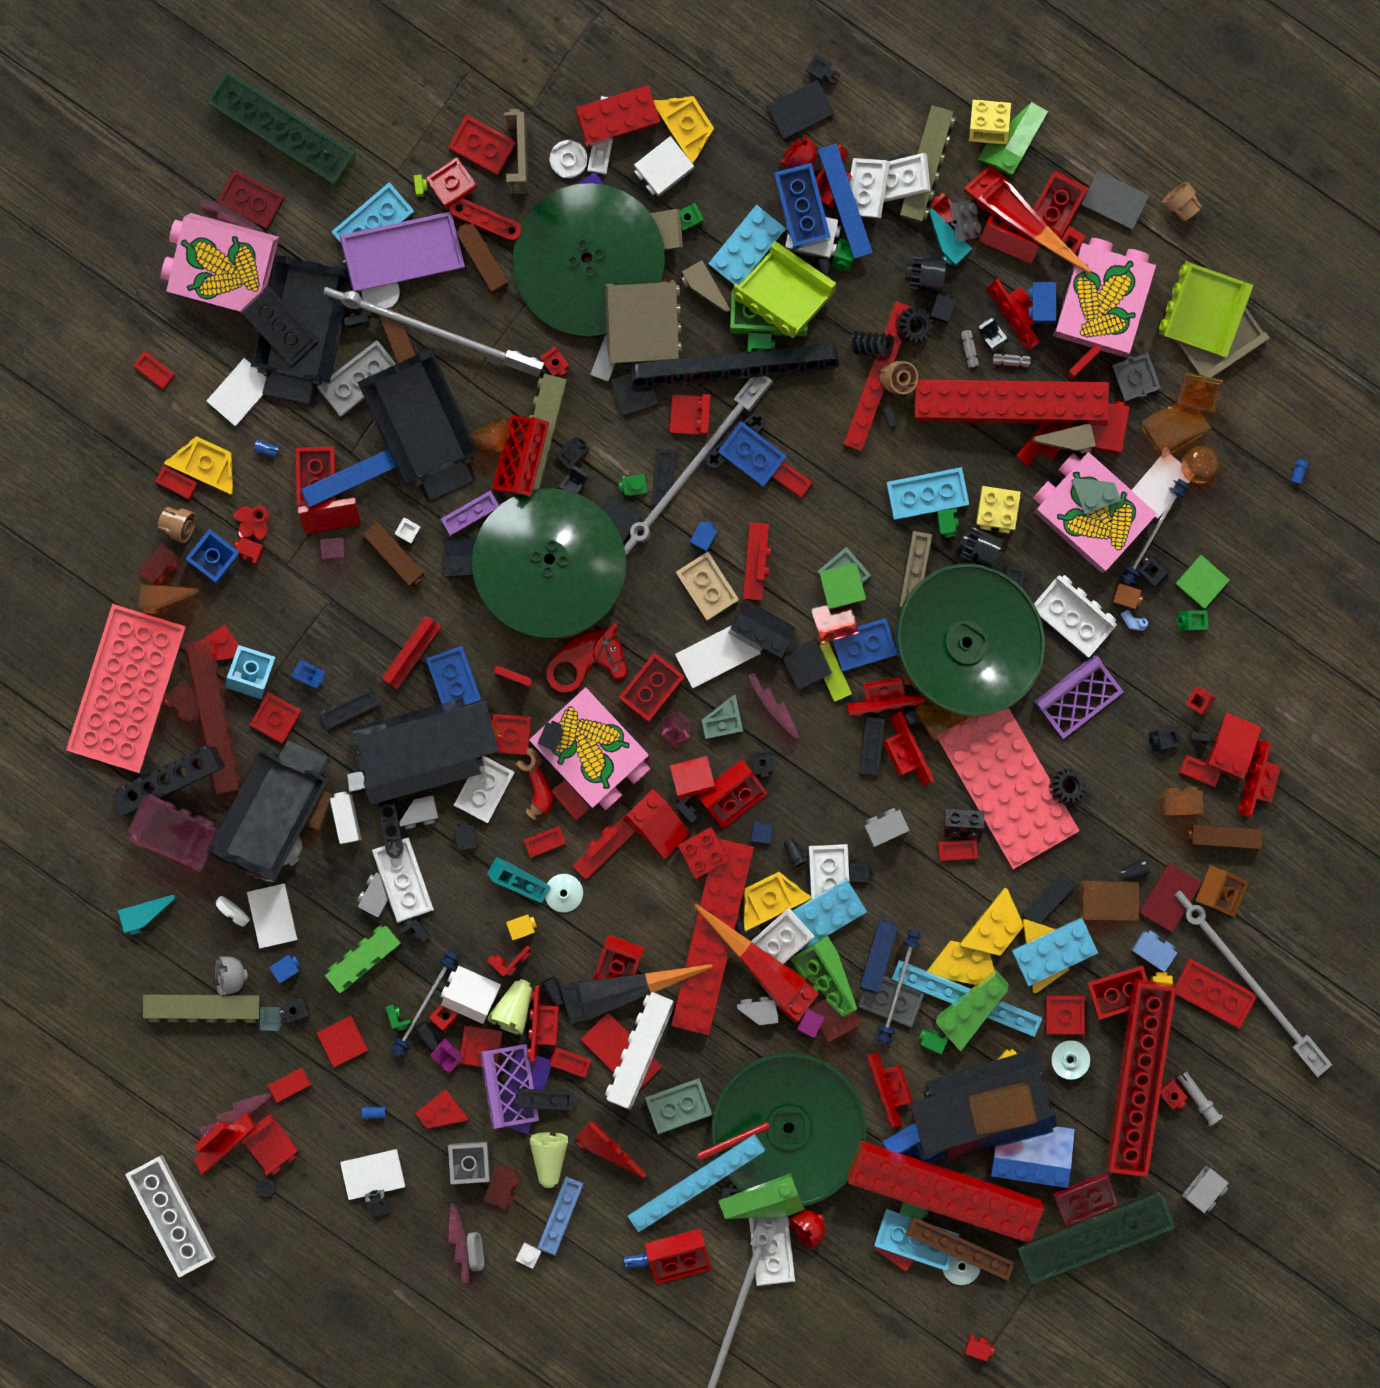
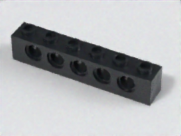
M208 745L198 749L199 753L196 755L190 753L183 756L182 761L179 763L173 761L165 765V770H154L149 773L150 777L146 779L140 777L132 781L133 785L129 787L124 785L117 788V793L111 796L120 816L128 815L225 768L217 747L209 748ZM199 759L203 762L202 769L198 766ZM182 767L187 771L186 776H183L181 773ZM166 775L170 777L169 784H167L165 781ZM149 783H152L154 786L153 792L149 790ZM133 791L138 795L137 800L132 796Z

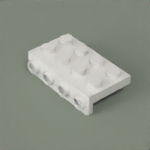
M1058 575L1034 604L1043 620L1089 658L1117 626L1115 623L1116 619L1109 613L1105 615L1100 610L1102 607L1094 600L1090 602L1083 590L1080 588L1076 590L1071 585L1073 582L1065 575L1063 577Z

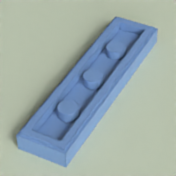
M567 1176L565 1177L537 1249L556 1255L584 1183Z

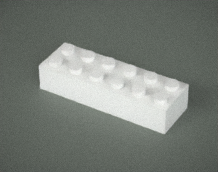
M653 992L650 996L647 995L644 1000L643 1014L639 1013L635 1023L638 1025L636 1031L632 1030L628 1038L630 1045L628 1049L623 1050L620 1058L623 1062L620 1067H616L613 1074L615 1081L613 1085L609 1084L605 1093L608 1096L607 1100L628 1110H631L675 1006L673 1000Z
M163 1155L125 1174L178 1277L216 1258Z

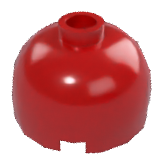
M803 136L805 139L803 141L798 139L784 153L786 158L784 161L780 159V164L785 169L812 163L814 168L816 165L814 161L817 158V149L808 136Z
M803 1210L788 1219L791 1230L796 1229L799 1234L796 1237L806 1247L814 1249L824 1239L825 1226L823 1223L825 1220L819 1213L815 1214L812 1211Z

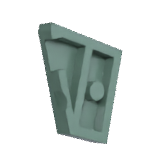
M1077 478L1071 480L1084 515L1121 501L1114 482Z
M736 695L731 696L702 719L705 739L743 731Z

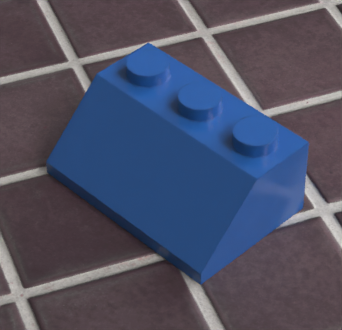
M915 1124L883 1141L888 1150L930 1164L945 1156L940 1151L924 1155Z

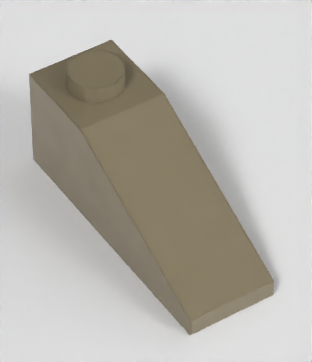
M702 260L682 271L683 277H681V280L686 288L690 287L691 291L724 313H730V308Z
M1091 424L1032 438L1034 443L1074 452L1080 451L1081 454L1091 452V448L1096 446Z

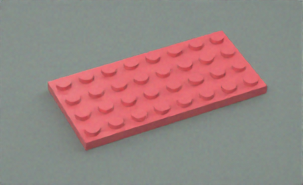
M112 604L68 742L67 751L141 773L186 626Z
M1009 708L990 715L975 716L971 720L967 718L936 736L979 811H984V821L1012 869L1079 832L1066 806L1063 803L1059 804V799H1053L1055 794H1050L1053 788H1049V785L1052 783Z

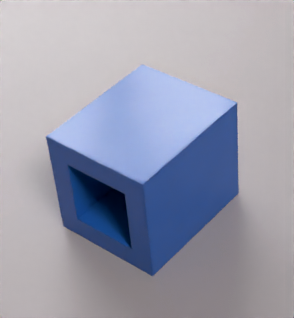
M705 521V523L700 522L690 540V544L707 552L718 532L715 529L716 526L708 521Z
M288 955L269 968L280 984L301 971L299 969L301 964L296 956Z

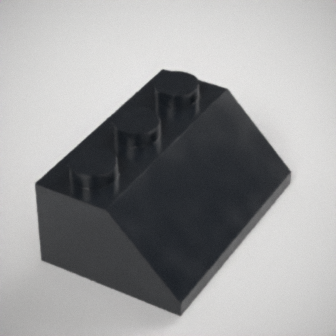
M476 538L446 539L445 559L447 578L473 576L472 556Z
M745 599L728 634L778 661L782 658L796 627Z

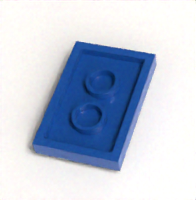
M742 421L739 422L717 451L763 487L786 458L785 454Z
M886 618L831 635L842 672L898 655Z
M463 646L426 658L441 703L460 698L464 699L465 704L481 701Z

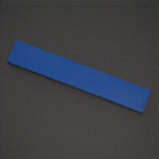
M837 144L818 149L854 259L873 253Z
M385 450L301 489L300 492L307 507H310L396 466L389 451Z

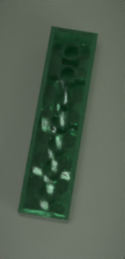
M228 70L225 71L206 100L208 106L335 188L356 158L354 151Z
M1158 1190L1031 1240L1030 1243L1026 1242L1016 1246L1029 1282L1033 1285L1176 1227L1163 1194Z

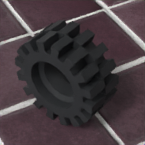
M908 308L904 309L903 313H899L898 316L901 318L896 319L899 325H895V327L899 329L897 334L901 335V339L906 342L918 343L923 342V339L926 340L928 338L927 335H931L929 328L933 329V325L929 323L933 321L928 318L930 314L926 313V310ZM913 318H916L919 322V327L913 333L910 330V322Z
M1063 769L1054 774V778L1050 780L1052 784L1049 785V788H1053L1050 794H1055L1053 799H1059V804H1073L1081 800L1085 795L1084 792H1086L1087 788H1084L1087 783L1082 781L1085 778L1084 776L1080 777L1081 773L1079 771L1075 772L1076 769ZM1064 780H1069L1072 783L1074 790L1071 794L1063 789L1062 783Z

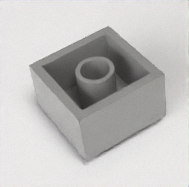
M895 808L884 812V817L880 819L875 816L866 820L867 824L863 827L872 847L909 831L900 810L896 811Z
M488 1142L448 1145L451 1184L490 1181Z
M1205 1166L1182 1196L1203 1213L1206 1210L1209 1212L1216 1204L1214 1200L1218 1196H1223L1227 1191L1228 1182L1211 1168Z

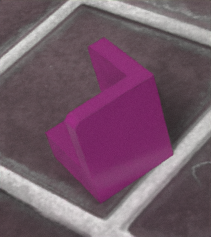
M807 1009L797 1029L815 1038L824 1017Z
M444 1038L431 1053L430 1057L450 1073L464 1055Z

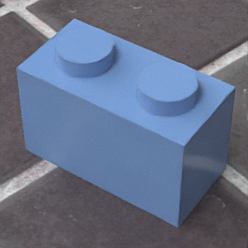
M1143 931L1131 951L1162 972H1165L1177 955V952L1174 951L1175 947L1167 941L1165 943L1159 941V936L1154 932L1149 931L1147 933Z

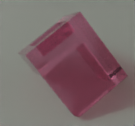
M344 538L320 540L322 560L344 557Z
M676 711L664 717L663 737L673 745L689 738L690 720L686 716Z

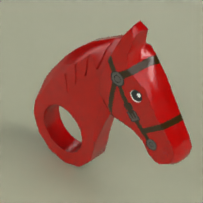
M616 621L606 630L581 635L558 650L547 667V680L551 687L561 693L576 690L580 687L593 663H597L609 670L610 675L615 680L624 679L628 674V668L621 644L615 633L620 624ZM563 662L573 664L577 670L576 680L567 686L558 684L554 679L555 667Z

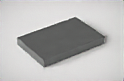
M1097 171L1081 206L1133 230L1149 195Z
M884 976L879 993L876 995L863 991L858 1007L888 1018L898 982ZM902 984L891 1020L912 1028L925 992Z

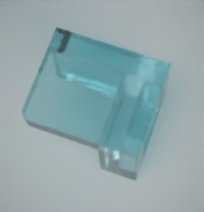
M281 1007L260 1008V1031L281 1030V1015L279 1011Z

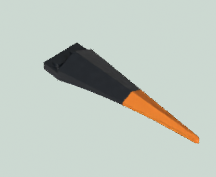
M713 965L577 981L563 985L560 989L570 1022L573 1024L587 1019L590 1020L652 992L708 970Z

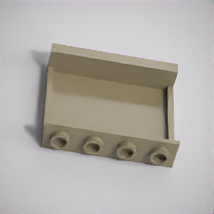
M510 109L509 112H504L507 128L517 129L518 174H506V182L509 194H529L527 124L524 112H520V109Z
M674 280L662 283L629 285L605 284L607 350L610 363L679 359V353H682L681 342H678V334H681V325L677 321V316L680 315V304H677L680 289Z
M1245 307L1227 358L1178 340L1175 341L1205 383L1266 342L1270 337L1266 332L1263 333Z

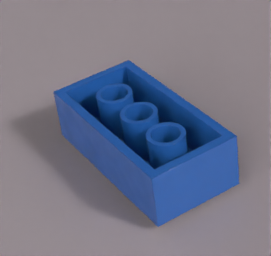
M812 163L774 172V180L792 249L796 250L830 241L831 236Z

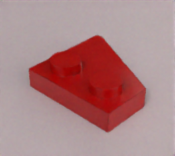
M223 625L193 647L203 662L234 658L239 644L226 625Z
M444 1090L415 1113L426 1128L462 1122L469 1119L447 1090Z

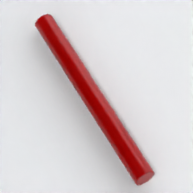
M768 1122L699 1152L697 1155L701 1161L743 1142L753 1134L758 1135L771 1129Z

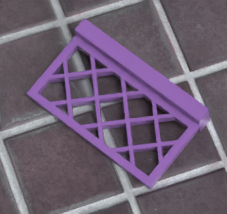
M1093 655L1035 700L1034 703L1040 708L1062 739H1064L1121 695L1123 690L1102 664L1099 657ZM1099 668L1104 672L1103 681L1093 680L1094 672ZM1082 681L1089 682L1088 693L1078 692L1079 683ZM1093 682L1102 683L1101 694L1091 693ZM1106 684L1113 685L1117 690L1111 696L1104 695ZM1065 694H1074L1073 705L1063 704ZM1077 694L1087 695L1086 706L1076 705ZM1090 697H1101L1100 705L1089 707ZM1051 705H1059L1058 716H1050L1046 709ZM1062 706L1072 707L1071 718L1061 717ZM1075 708L1085 709V716L1082 719L1074 718ZM1060 719L1070 720V728L1064 733L1059 728Z
M527 1044L480 1052L491 1124L494 1129L539 1121L537 1109H533L534 1117L526 1119L520 1114L524 1108L516 1112L509 1107L516 1097V1092L513 1093L506 1087L512 1078L521 1084L519 1088L524 1086L527 1089H534L530 1062L527 1057ZM523 1049L524 1057L519 1063L511 1056L515 1050ZM502 1053L507 1058L499 1066L494 1062L493 1054ZM509 1059L518 1065L512 1074L503 1068ZM520 1067L527 1072V1077L523 1082L514 1076ZM501 1070L510 1076L504 1085L497 1081V1075ZM504 1089L513 1095L508 1104H505L500 1099ZM508 1108L516 1116L512 1121L504 1122L503 1114Z

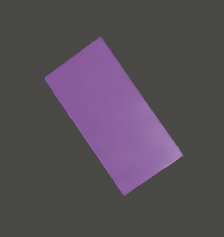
M451 212L340 235L352 289L355 292L465 267Z

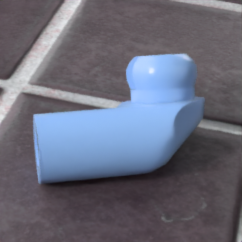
M1129 610L1120 614L1129 629L1142 631L1148 626V621L1145 618H1133Z

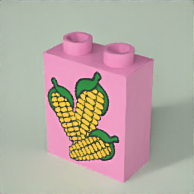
M190 213L183 218V221L175 220L172 225L169 242L176 243L177 248L174 258H165L161 279L169 281L167 292L241 311L268 285L279 237Z
M1091 238L1089 245L1082 243L1077 253V257L1091 269V274L1086 273L1075 265L1073 266L1053 336L1091 348L1098 345L1101 351L1126 358L1131 351L1156 265L1148 263L1150 255L1145 252L1128 249L1126 256L1111 252L1112 243L1098 238Z
M1089 452L1082 459L1073 453L1058 469L1066 476L1062 482L1055 488L1047 481L1033 497L1040 504L1034 513L1096 569L1104 573L1157 513ZM1077 478L1114 482L1121 501L1084 515L1071 480Z
M586 687L548 722L551 724L553 720L562 724V729L565 730L556 752L538 744L545 726L529 739L592 808L599 803L607 810L622 796L616 787L626 777L635 784L651 769L644 762L649 757L648 753Z

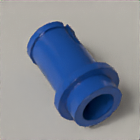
M256 440L253 449L256 454L262 453L273 458L276 457L278 446L262 442L263 440Z
M1298 459L1294 463L1296 466L1290 481L1303 484L1306 470L1310 466H1308L1309 462Z
M365 1106V1108H362V1119H366V1121L368 1119H385V1106Z
M641 1253V1255L624 1257L626 1269L642 1266L646 1268V1266H649L647 1254Z

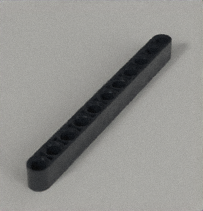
M824 344L633 364L630 367L632 386L642 389L832 370L839 366V357L835 345Z

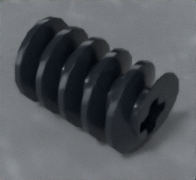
M856 330L851 335V349L855 355L886 358L892 353L894 338L891 334L886 336L885 333L879 334L875 332L873 334L872 332L866 333L865 331L859 333Z

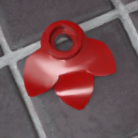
M256 506L253 509L242 507L233 514V517L241 522L239 526L240 537H249L254 534L257 539L261 540L267 534L268 526L266 522L269 519V513L265 507ZM258 512L263 514L261 519L256 518Z

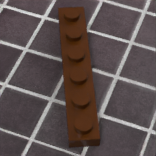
M915 1217L911 1218L905 1235L1006 1281L1009 1280L1015 1265L1014 1262Z

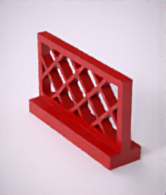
M510 416L492 489L531 497L550 422L535 417ZM518 421L520 426L515 430V424ZM522 432L523 437L519 440L517 436ZM514 440L515 445L510 449V443ZM518 451L519 455L514 459L513 453ZM509 458L510 464L505 467L506 460ZM513 469L514 474L509 477L508 472ZM504 477L506 482L500 486L501 479Z
M425 616L382 679L396 689H399L439 632L441 626L430 617Z

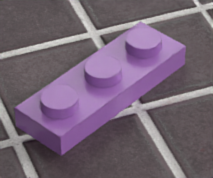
M488 491L441 518V521L451 536L492 513L499 507V504L492 492Z

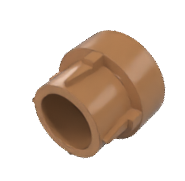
M1184 182L1176 187L1162 201L1170 212H1175L1182 222L1191 218L1202 207L1195 196L1196 191L1189 182Z
M895 361L880 370V381L885 390L889 392L908 394L917 386L918 372L915 366L909 362Z
M166 507L159 517L158 529L168 534L171 539L185 543L193 534L197 516L194 512L184 508L176 510Z

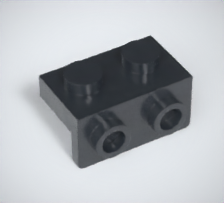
M946 809L944 836L950 838L967 837L972 840L982 838L984 811Z

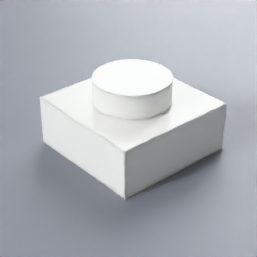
M403 518L394 534L412 544L421 527Z
M524 1242L516 1261L533 1269L541 1250Z

